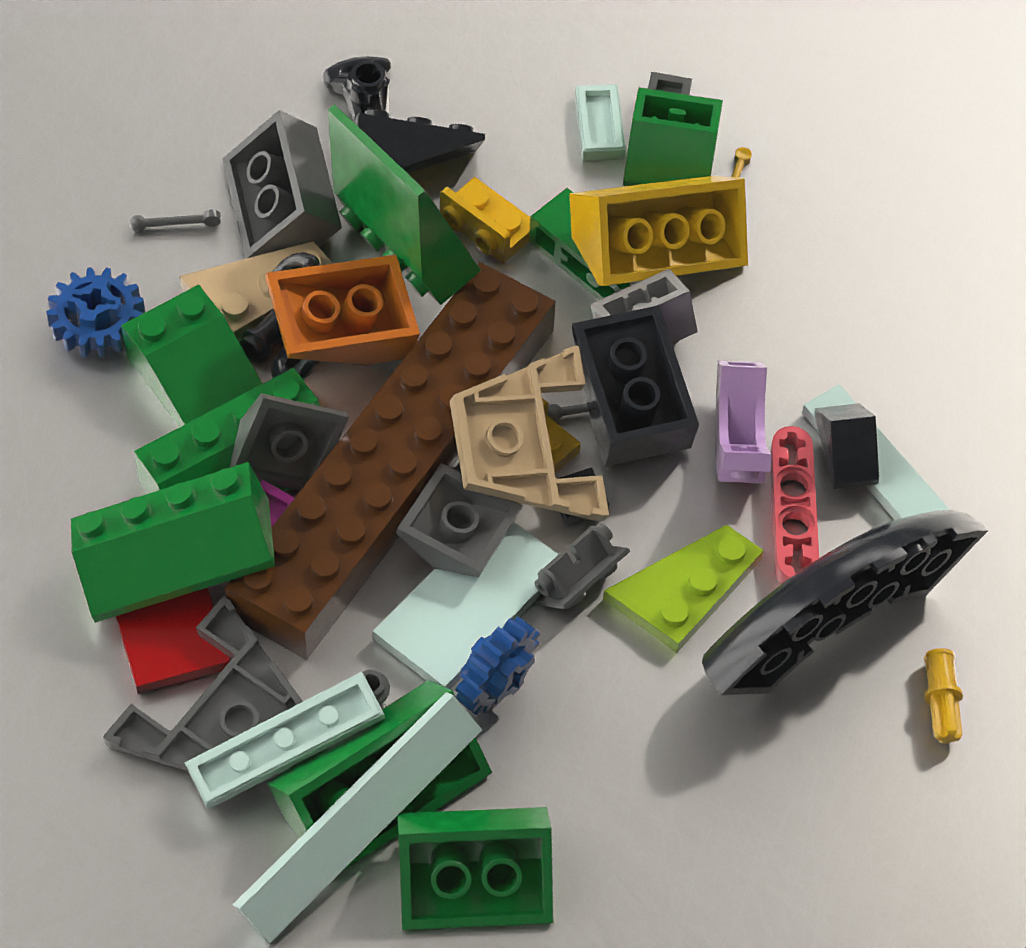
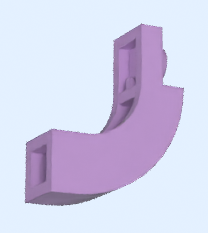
M718 361L715 452L719 482L765 483V472H770L771 452L767 448L765 440L767 367L763 362Z

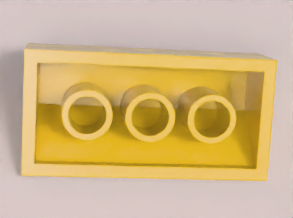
M708 176L570 193L572 239L597 284L600 286L642 281L667 269H670L677 276L748 266L745 178Z

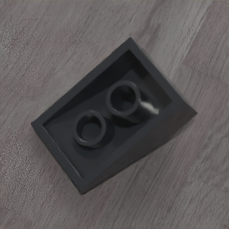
M657 305L572 323L575 346L580 348L586 382L584 391L589 416L604 467L692 448L699 422L660 306Z

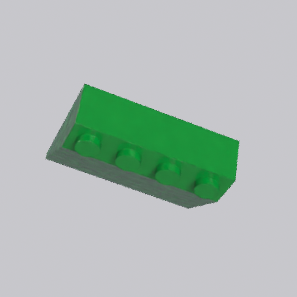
M334 104L328 109L333 192L344 206L339 211L340 215L353 230L357 231L360 227L364 229L360 234L375 252L378 253L383 248L386 252L382 256H397L401 272L405 270L408 272L404 278L420 297L429 293L442 305L476 276L481 269L427 192Z

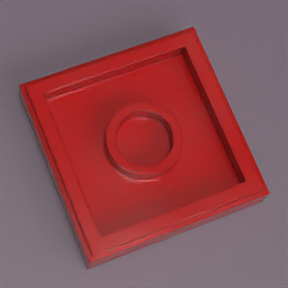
M208 588L115 616L137 694L221 672L230 662L229 656L198 636L196 627L213 609Z

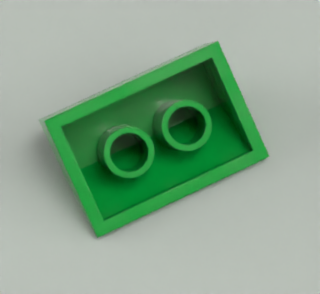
M547 807L399 813L397 815L402 930L553 923L552 827Z

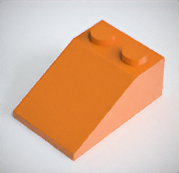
M396 255L266 273V283L288 358L359 365L403 360L420 336Z

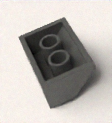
M279 110L222 158L245 259L312 241L319 247L342 228L317 127Z

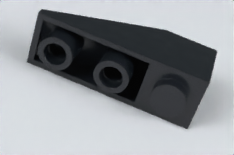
M366 110L365 114L358 113L354 120V123L407 173L477 151L485 141L486 135L474 132L472 126L465 124H451L448 128L432 125L433 122L430 119L423 117H409L407 121L390 118L391 115L388 112L382 110Z

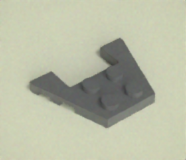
M223 596L196 629L198 636L232 659L171 731L130 704L104 734L103 739L105 744L112 749L188 771L185 762L303 701L275 662H272L249 626H246L239 617L230 600Z

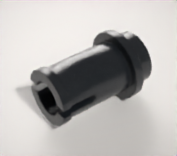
M274 308L254 329L249 328L242 333L240 345L246 356L252 361L268 359L272 354V347L282 339Z

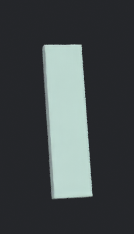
M839 384L805 403L802 414L818 431L814 415L815 408L856 404V402ZM876 426L879 483L865 487L894 520L926 512L950 510Z
M360 672L185 762V765L205 806L209 810L386 717L363 672Z

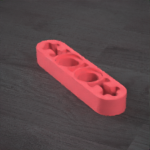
M794 426L779 429L773 436L770 450L774 565L776 579L780 584L796 574L794 573L793 566H791L793 551L801 550L800 566L802 569L819 559L813 442L811 436L805 430ZM786 444L794 445V449L797 451L795 465H788L789 455L788 449L785 447ZM788 480H795L800 482L806 491L798 496L788 495L781 489V484ZM790 519L800 520L807 526L808 531L802 535H791L785 531L782 524Z

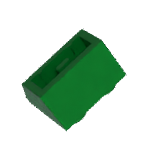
M638 87L623 186L711 176L723 100Z

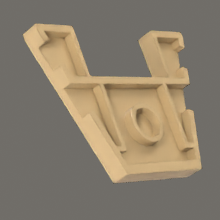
M571 346L548 359L542 358L530 363L526 368L509 375L503 374L453 395L449 402L463 488L465 490L594 521H604L609 516L602 475L557 479L554 471L541 393L582 390L586 382L579 346Z

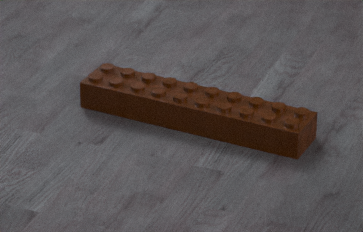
M482 262L477 264L481 271L451 297L272 526L275 566L230 580L225 586L226 598L233 604L237 614L246 626H249L252 630L301 658L308 660L398 540L397 528L439 465L443 463L452 468L458 460L449 402L453 395L503 374L509 375L526 368L554 332L555 300Z

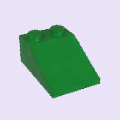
M199 284L121 325L126 357L179 427L263 384L223 314Z

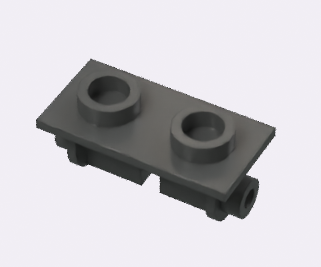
M606 525L590 526L569 545L576 558L574 563L567 552H561L538 572V579L534 584L537 590L544 595L538 600V603L543 606L561 609L577 605L586 596L585 591L595 582L610 576L618 568L617 563L630 552L629 548L612 546L610 540L613 538V534Z

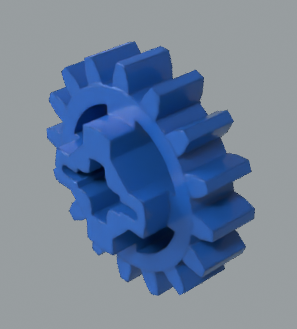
M89 267L86 271V277L80 278L76 273L72 272L70 273L71 284L67 285L58 282L56 284L57 295L48 296L49 310L46 311L48 324L52 329L54 340L63 339L64 348L68 352L79 346L81 357H87L91 349L97 350L100 358L105 357L106 348L112 347L118 353L122 352L121 341L123 340L121 325L145 313L143 297H140L139 286L137 284L128 285L127 275L124 273L116 279L112 278L111 268L107 267L102 272V275H95L93 268Z
M517 616L515 620L508 619L503 628L498 626L488 637L484 638L481 636L471 648L472 652L466 664L461 668L460 677L463 680L455 688V691L458 692L456 695L457 700L478 716L482 711L487 713L493 702L497 705L510 694L514 696L524 684V678L528 670L535 663L532 652L539 646L540 642L537 639L540 636V632Z

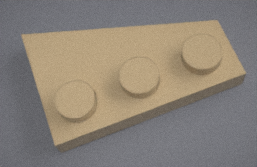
M312 241L181 275L179 278L180 286L184 291L198 284L202 287L223 314L235 337L239 340L246 329H254L274 308L265 276L266 273L272 272L283 259L291 254L305 252L316 256L320 261V265L333 263Z

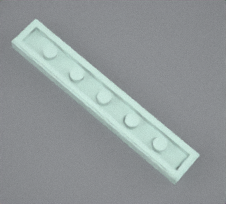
M446 692L233 904L263 939L271 943L482 731L456 697Z

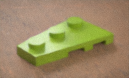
M726 524L605 589L603 600L678 653L762 560L764 550Z

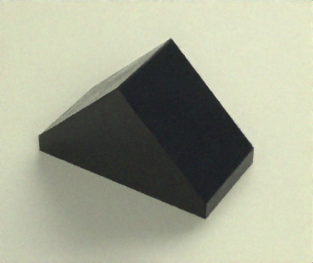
M860 403L815 408L814 415L833 489L878 484L879 464L876 416Z

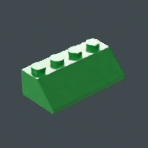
M292 368L135 450L138 481L147 494L229 468L240 420L261 393L321 407L318 399L298 372ZM273 485L285 493L293 490L292 488Z
M249 462L71 518V552L94 622H100L275 566L269 499Z
M427 680L383 708L382 711L386 717L385 719L290 767L268 781L267 785L287 824L297 837L300 838L446 692L455 696L453 690ZM476 737L400 813L433 812L493 773ZM397 816L345 869L398 835Z

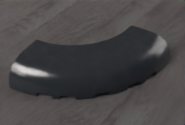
M937 510L888 522L845 542L786 580L731 626L703 654L702 665L707 677L720 695L769 694L793 669L814 653L813 649L809 646L814 640L822 641L833 633L838 635L853 624L869 616L873 610L872 608L878 607L886 601L892 605L909 598L927 596L988 530L983 524L967 513L954 510Z

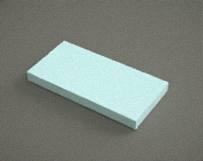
M514 522L479 578L435 568L372 631L373 640L426 681L429 680L451 689L461 678V668L466 664L472 652L471 648L481 636L486 638L491 635L498 626L503 628L508 619L515 620L517 616L520 617L541 595L534 584L538 579V572L559 554Z

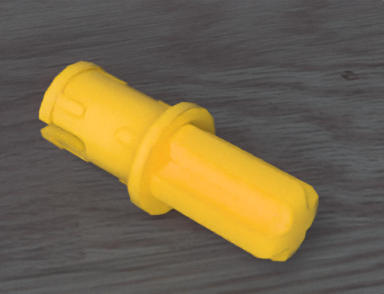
M936 648L927 651L926 655H924L928 690L925 691L924 699L926 703L930 704L934 737L942 744H949L950 742L959 741L963 734L959 701L963 698V691L957 686L954 652L946 648Z

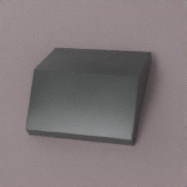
M261 393L240 420L230 467L249 462L259 482L264 480L272 485L301 490L339 442L349 416L347 412Z
M441 463L397 528L396 534L433 568L479 578L520 514L523 505L515 501L465 490L461 473Z

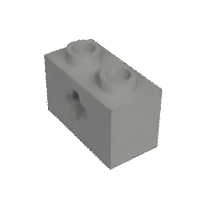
M670 269L590 304L594 319L659 305L672 344L698 332L690 290Z

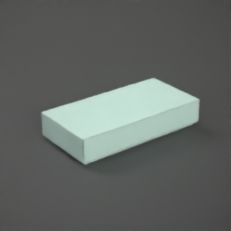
M617 84L576 86L575 101L583 161L625 159L626 147Z

